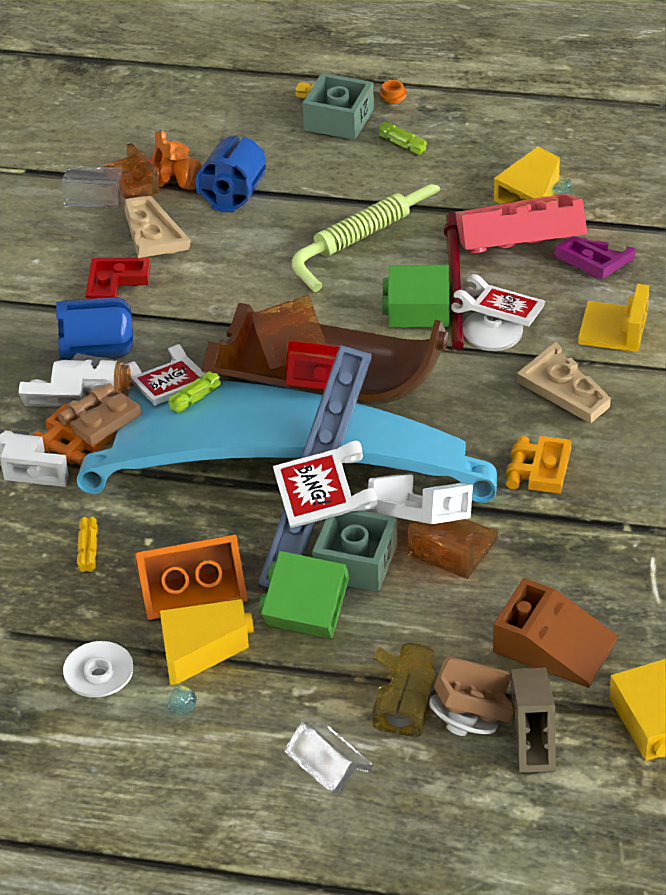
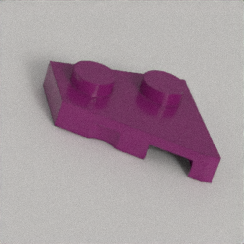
M571 236L555 246L554 257L564 261L569 266H575L589 273L592 277L603 279L632 261L636 249L627 246L623 252L608 249L609 243L591 241L586 238Z

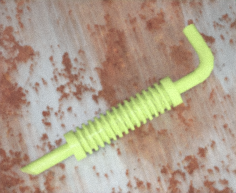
M430 184L405 197L400 193H395L314 235V243L301 248L294 254L292 258L293 271L313 292H318L322 288V283L306 268L304 263L308 258L318 253L328 257L409 215L410 206L438 193L441 188Z

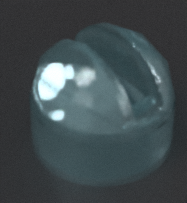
M570 179L558 181L552 188V191H558V194L570 193L574 195Z
M178 683L170 696L167 709L177 714L190 713L196 706L197 697L195 692L189 687Z

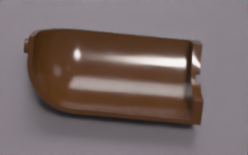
M238 303L232 323L227 331V337L230 339L227 341L220 340L218 343L208 342L201 371L204 374L211 371L212 373H217L219 377L323 395L325 389L286 385L285 365L288 341L296 340L337 346L342 345L371 353V361L356 403L370 405L385 404L406 397L427 379L441 351H445L447 347L448 332L445 331L440 320H434L430 339H403L256 313L249 304Z

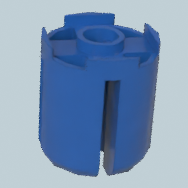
M229 136L221 140L196 175L195 185L198 195L201 192L205 200L212 204L211 208L220 212H234L237 208L243 206L265 175L266 158L263 150L254 140L243 137L241 141L238 136Z
M109 297L56 302L58 346L61 360H71L77 353L104 358H122L129 354L133 347L131 307L124 299Z

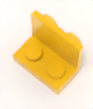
M637 284L635 295H629L627 306L588 301L578 336V344L639 352L648 313L650 285Z

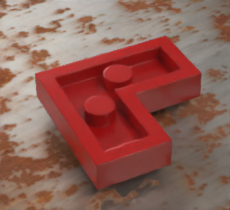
M150 257L91 258L85 298L117 297L119 285H148L151 269Z

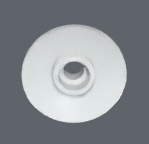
M480 312L472 313L463 323V336L470 345L481 350L500 351L508 349L517 344L523 335V325Z
M107 641L91 642L78 647L67 657L63 666L64 680L68 687L75 693L86 697H104L116 693L130 681L133 674V660L129 652L122 646Z
M438 694L433 695L430 699L431 709L443 721L448 723L447 729L456 735L466 736L467 732L491 734L498 727L497 720L492 723L480 719L476 714L468 712L456 714L447 710L443 706Z

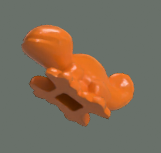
M165 131L155 132V150L152 157L146 160L147 173L154 174L156 187H163L164 184L169 182L170 177L175 176L178 185L182 189L195 190L196 175L202 167L201 162L188 155L189 148L186 145L177 141H167Z

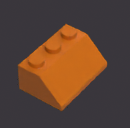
M236 534L134 552L147 620L161 618V610L242 599L243 602L248 601Z

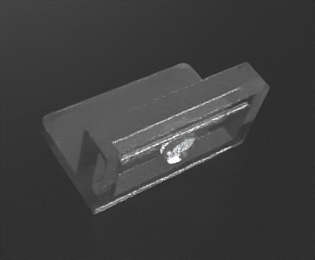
M69 166L61 180L63 206L119 208L121 204L120 181L123 177V168Z
M302 721L284 750L288 756L332 794H341L354 770L370 771L373 766L370 761L325 724Z

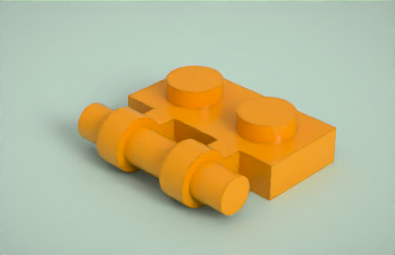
M526 436L518 437L517 443L512 446L510 453L512 462L507 465L505 473L507 478L506 486L509 489L515 490L519 487L520 482L529 480V490L561 494L572 440L539 436L538 444H530V440ZM534 460L533 464H526L525 462Z

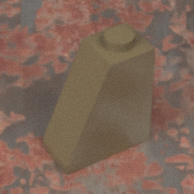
M547 668L511 669L512 707L515 710L513 720L519 773L556 771L555 703Z

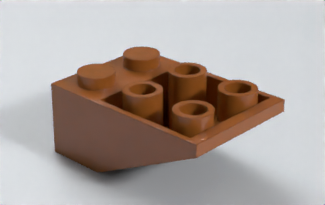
M526 578L522 579L493 624L494 653L534 668L546 667L548 673L590 688L618 641V635L556 589Z

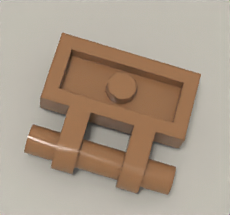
M107 383L101 388L97 386L88 392L89 395L82 400H74L66 405V410L59 413L58 418L64 425L74 420L71 423L73 433L93 446L142 415L140 405L121 392L109 398L115 394V389L111 383ZM94 406H96V408H94V409L91 410L90 412H87L89 409H91V408H93Z

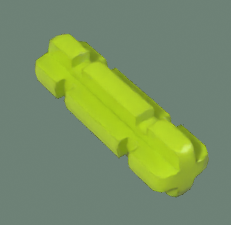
M384 122L379 127L380 137L386 140L390 139L392 143L407 150L410 149L411 152L417 155H421L427 149L426 140L394 124Z
M209 371L201 376L200 379L198 378L181 389L179 393L177 392L169 397L170 410L181 413L189 405H193L220 387L219 375Z

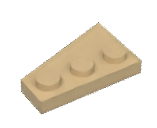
M150 195L125 199L124 211L138 258L166 253L174 254L179 251L189 250L191 240Z
M557 342L553 343L517 373V383L590 424L610 408L611 398L590 376H584L577 369L578 364L572 358H567L562 353V347Z

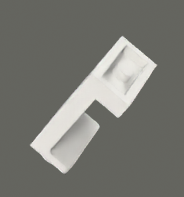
M406 473L369 479L368 489L372 488L375 490L377 507L367 510V512L428 524L471 517L473 485L457 483L424 488L423 495H418L412 491V474Z

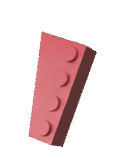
M570 193L455 212L460 247L469 250V253L487 251L486 247L509 248L515 246L516 243L526 242L531 244L542 242L546 239H561L587 234L583 199Z

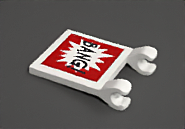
M472 274L468 276L467 281L475 283L476 289L466 287L465 291H456L453 296L460 298L463 301V305L453 303L451 309L457 313L473 310L529 327L543 309L545 301L488 285L479 275Z
M180 344L167 348L173 358L170 363L144 373L141 372L135 361L123 365L128 375L126 377L128 384L133 383L154 406L168 401L169 397L177 392L179 393L181 389L204 375L201 369L186 356Z
M352 441L338 449L273 466L290 528L353 511L370 510L377 507L376 492L372 488L365 489L351 496L342 463H354L363 459L362 447L359 441Z

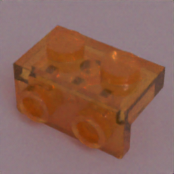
M133 143L126 145L128 157L103 166L104 176L124 199L152 196L159 193L158 181L160 180V173L156 165H152L147 160L142 150L139 151Z

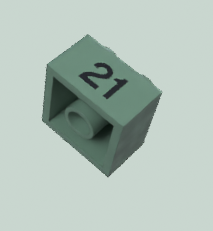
M321 73L302 103L304 130L356 140L374 110L373 82Z
M360 510L327 518L312 551V556L317 559L346 564L349 574L348 587L379 593L398 545L397 517Z

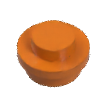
M388 80L382 84L379 95L383 101L389 104H397L406 98V89L401 81Z

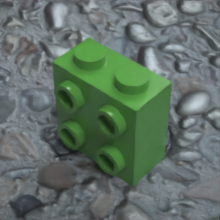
M389 265L388 278H383V296L388 297H382V315H388L389 327H433L434 320H440L444 327H449V265Z
M279 551L277 561H272L269 567L268 581L270 585L268 592L262 594L259 602V613H261L266 626L332 640L349 580L346 564Z

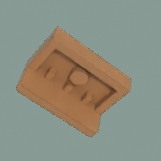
M451 656L445 658L434 689L447 710L456 714H463L464 712L476 714L480 719L492 723L496 720L510 723L515 711L505 696L512 678L509 672Z

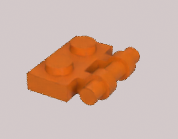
M65 403L45 420L48 432L44 434L36 431L33 436L43 438L45 452L66 455L67 463L71 465L76 463L81 466L86 456L82 452L85 449L93 453L98 452L115 436V432L97 444L89 445L73 433L71 423L74 420L66 425L62 424L59 420L58 414L66 410V405H68ZM64 438L70 441V443L66 445L60 441Z

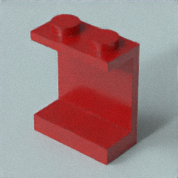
M289 340L285 365L286 385L325 389L339 346Z

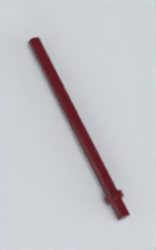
M451 212L446 215L444 234L447 237L451 342L452 347L459 350L464 347L462 313L454 312L451 309L453 303L462 305V300L453 296L456 291L461 290L459 235L456 213Z

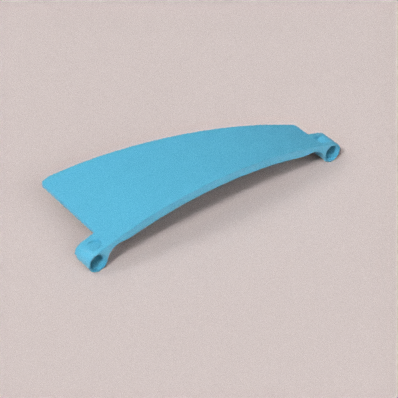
M220 381V387L193 405H189L181 413L170 410L168 401L154 406L135 385H132L128 397L140 405L142 415L117 430L112 448L90 453L84 457L77 476L78 487L85 493L97 494L104 489L108 476L120 469H141L181 462L227 458H301L323 395L268 385ZM356 403L342 443L343 446L352 441L360 442L363 459L355 463L391 467L432 476H450L461 483L473 485L472 500L478 503H487L495 497L497 491L496 468L489 462L465 456L466 442L464 440L414 420ZM477 481H486L487 483H478Z

